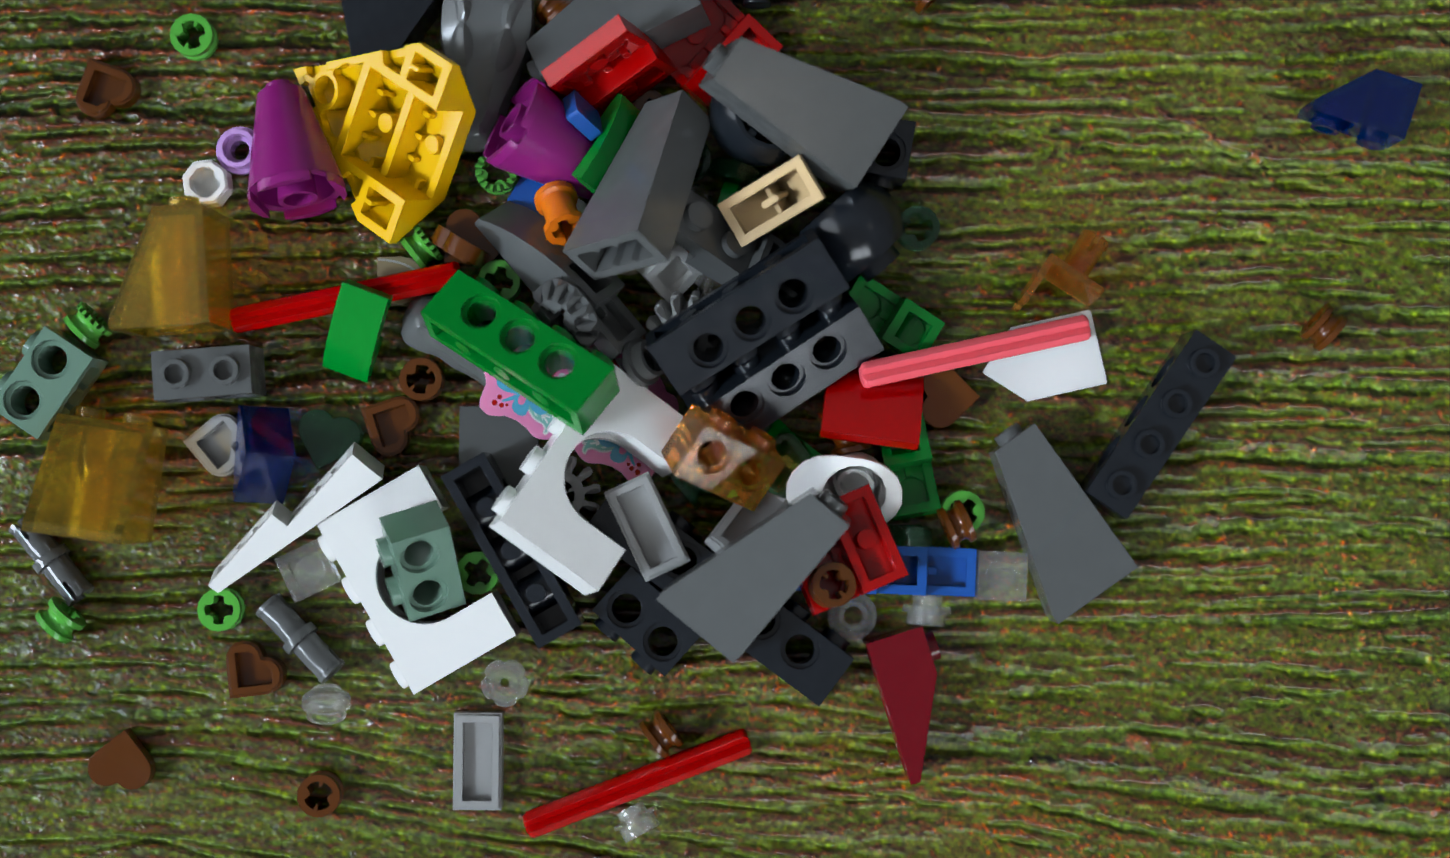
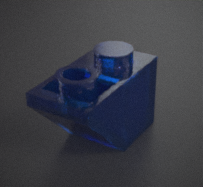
M1375 69L1316 98L1300 109L1298 119L1310 122V127L1319 133L1338 135L1340 132L1357 138L1356 143L1364 148L1384 150L1405 139L1423 84Z

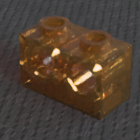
M693 403L661 451L673 475L753 512L786 465L775 448L776 440L767 432L754 426L750 430H746L738 426L736 420L721 409L713 407L709 412ZM712 441L708 446L700 448L704 443ZM750 460L746 465L741 466L745 461Z

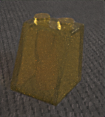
M194 196L171 197L168 199L169 205L152 206L109 316V329L139 338L234 332L229 318V312L234 308L229 218L214 210L212 205L199 203V198Z
M76 406L75 415L57 413L22 520L21 531L120 545L152 542L169 429L154 427V417L124 413L123 422L105 420L106 410Z

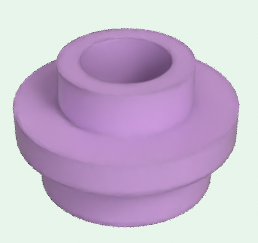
M242 126L233 127L220 136L216 145V156L221 166L227 171L236 175L249 174L253 138L252 129ZM241 144H248V156L242 160L236 159V148Z

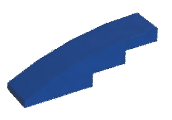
M896 545L909 575L866 593L975 597L977 548H957L954 550L952 547ZM800 586L796 589V591H801Z

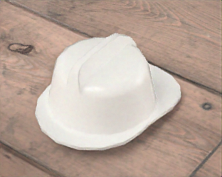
M852 452L843 455H818L803 461L792 471L786 483V499L789 503L812 487L821 494L825 489H828L839 497L869 484L887 523L896 516L902 505L903 489L897 475L887 466L879 463L868 454Z

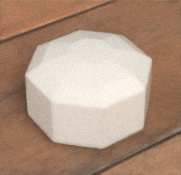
M212 159L193 162L182 176L184 194L204 209L223 206L234 192L231 173Z

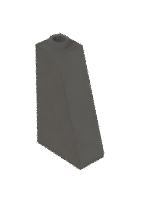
M573 0L526 41L533 58L526 65L532 78H536L547 85L541 71L618 14L639 28L660 49L710 26L711 23L700 0ZM551 89L560 99L566 96Z
M743 37L736 39L726 46L719 43L712 50L702 66L707 71V74L699 84V87L789 156L794 158L802 154L811 172L838 193L854 189L858 186L908 109V106L900 100Z
M683 90L645 102L564 246L563 253L594 280L662 263L670 259L710 129L709 117Z
M1016 422L994 438L998 446L988 454L1043 611L1050 621L1059 624L1138 568V566L1037 425L1034 423L1022 428Z
M812 487L668 583L656 600L734 664L848 529L851 518L845 512L849 507L830 490L825 489L821 494Z

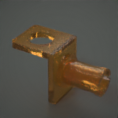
M1087 229L1082 230L1078 240L1064 261L1050 253L1037 267L1011 309L1018 312L1032 297L1043 278L1083 305L1089 307L1105 291L1102 286L1091 280L1088 276L1102 254L1108 249V242L1101 236L1097 243H1094L1088 251V247L1098 233Z

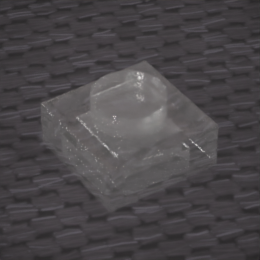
M317 539L274 559L294 603L303 601L342 582L334 562L329 561L325 556Z
M977 550L975 598L981 600L1026 601L1028 553Z

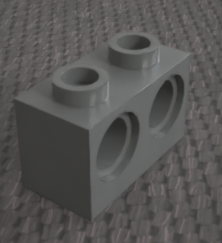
M246 344L151 352L154 401L174 404L267 396L264 350L262 348Z

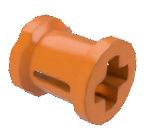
M556 180L548 182L541 186L534 196L536 210L544 216L546 221L543 227L546 239L551 244L565 246L583 214L576 207L578 196L575 187L566 181Z

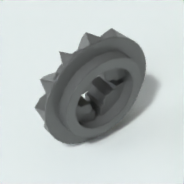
M549 279L532 293L535 303L531 310L539 317L541 322L549 327L553 325L562 327L571 334L576 344L585 350L596 342L599 334L597 316L592 305L579 289L564 280ZM563 309L565 310L563 316L565 317L564 320L562 318L561 312Z

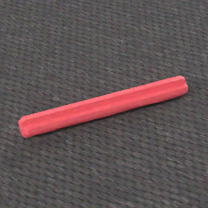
M1079 315L865 361L858 366L859 378L863 387L870 388L1081 342L1091 337L1090 324L1085 315Z

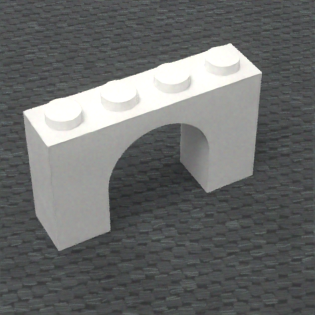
M616 365L615 373L620 392L586 433L582 435L554 417L546 429L552 433V436L543 449L536 445L522 462L519 469L525 475L515 489L508 485L491 508L497 515L489 525L490 528L583 595L600 590L625 552V549L585 521L572 507L565 490L564 473L566 463L574 448L580 442L587 440L609 441L621 446L661 477H664L680 468L703 433V430L647 388L636 384L626 372Z
M422 465L414 467L317 524L322 533L317 540L323 553L329 561H338L346 575L341 581L347 595L353 603H362L370 617L366 621V627L371 637L378 646L386 645L394 659L390 663V668L395 679L402 688L405 689L409 686L413 694L418 693L521 632L498 590L449 618L435 621L418 619L409 622L406 613L398 606L392 605L385 583V568L382 565L375 539L383 537L379 517L434 500L437 501L442 512L450 508L427 466Z

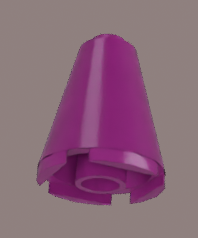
M531 78L511 98L510 102L515 104L507 117L500 114L483 151V156L487 158L485 161L491 164L492 167L544 185L556 180L569 182L575 187L577 196L590 200L593 193L573 177L572 173L597 138L590 141L566 119L564 104L545 83L536 78Z
M278 79L267 83L265 88L258 92L256 98L247 189L248 204L251 211L265 218H270L269 210L284 211L285 220H297L315 217L337 207L336 198L341 196L345 200L347 197L346 183L305 89L287 79Z

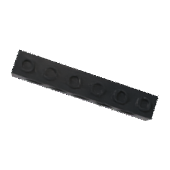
M606 499L589 521V524L624 548L625 552L621 559L641 573ZM671 510L669 515L685 547L693 550L697 558V564L713 554L714 551L690 535L695 527ZM672 569L651 579V581L661 589H664L668 583L682 574ZM789 598L775 614L772 626L765 631H761L745 652L817 706H820L854 660L846 652L851 643L828 626L822 633L806 622L812 614ZM794 635H806L812 640V652L803 660L791 659L786 654V643Z

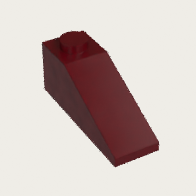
M914 623L863 640L906 778L911 785L921 782L937 679L934 661L941 659L940 650L933 631L924 633L923 626L919 623Z

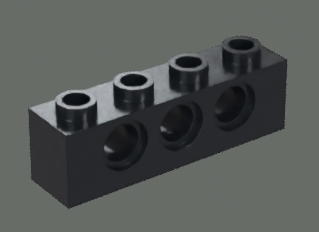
M810 228L645 334L647 348L680 396L690 389L693 393L699 392L712 384L717 378L716 373L731 363L734 366H738L753 358L759 351L758 346L773 336L776 339H781L794 332L801 324L800 319L814 310L823 312L835 306L843 298L842 292L850 287L814 230ZM795 278L803 281V288L797 296L783 298L778 295L780 286L786 280ZM756 306L761 309L759 319L753 324L742 325L736 321L738 312L744 307ZM705 333L717 335L720 340L713 350L703 352L694 347V342L700 335Z
M847 291L842 292L843 298L832 308L823 312L814 310L800 319V326L788 336L781 339H776L773 336L759 345L758 353L747 362L738 366H734L731 363L717 372L715 381L705 389L695 393L690 389L681 395L692 416L720 456L728 453L860 366L863 362L884 350L861 308ZM826 336V338L824 339L823 342H821V343L818 344V345H815V343H816L819 339H821V338H823V337ZM785 364L782 369H780L777 372H774V370L778 366ZM745 391L738 398L732 399L737 393Z
M1197 329L1180 336L1081 482L1080 487L1094 505L1115 519H1128L1237 358L1235 355Z
M482 452L440 476L538 649L586 621L563 579L489 527L497 515L491 508L503 490L509 485L491 453Z

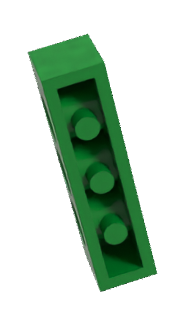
M458 269L421 311L431 337L582 435L586 433L620 392L615 365L606 355L595 349L588 352L577 345L575 339L565 329L558 325L547 326L537 319L535 313L527 305L518 300H515L513 303L509 302L499 295L497 289L489 281L480 276L473 279ZM493 320L487 326L477 327L483 321ZM521 345H532L525 351H515ZM562 369L572 370L569 374L562 377L553 376L554 373Z

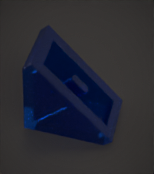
M238 405L233 502L273 504L277 500L283 504L296 457L289 408Z

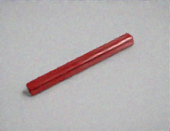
M453 261L358 281V283L393 295L392 301L438 292L458 269L462 270L459 263ZM341 285L232 308L229 312L232 329L236 333H243L333 314Z
M738 729L665 759L663 758L526 811L523 815L525 829L531 838H536L743 758L752 753L750 739L744 729Z

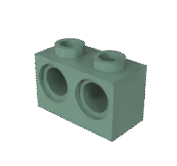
M44 326L41 331L33 333L25 342L22 348L24 356L14 371L7 372L0 379V415L38 440L55 441L109 361L64 331ZM63 349L67 355V364L57 374L53 369L52 359L59 350ZM35 389L39 395V405L30 414L25 407V399L27 394Z
M434 500L379 517L383 537L375 539L383 567L391 566L393 576L385 578V583L392 605L402 604L409 622L466 604L450 527L437 501Z

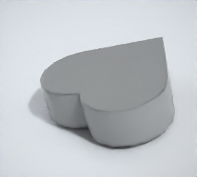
M217 414L183 442L209 473L219 477L231 476L242 467L243 452L239 446L244 442L246 429L242 420L237 416Z

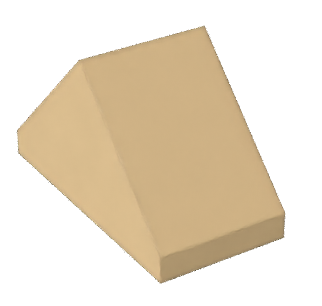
M799 154L720 202L717 206L741 247H744L823 200L826 196L802 154Z

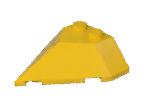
M418 42L395 50H380L328 61L326 64L314 67L305 66L293 69L299 84L308 86L316 105L313 110L343 178H347L356 199L351 204L357 221L389 244L397 243L445 200L476 115V110L459 64L428 44Z

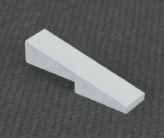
M354 442L292 512L276 500L215 568L208 586L219 593L381 481L385 466Z

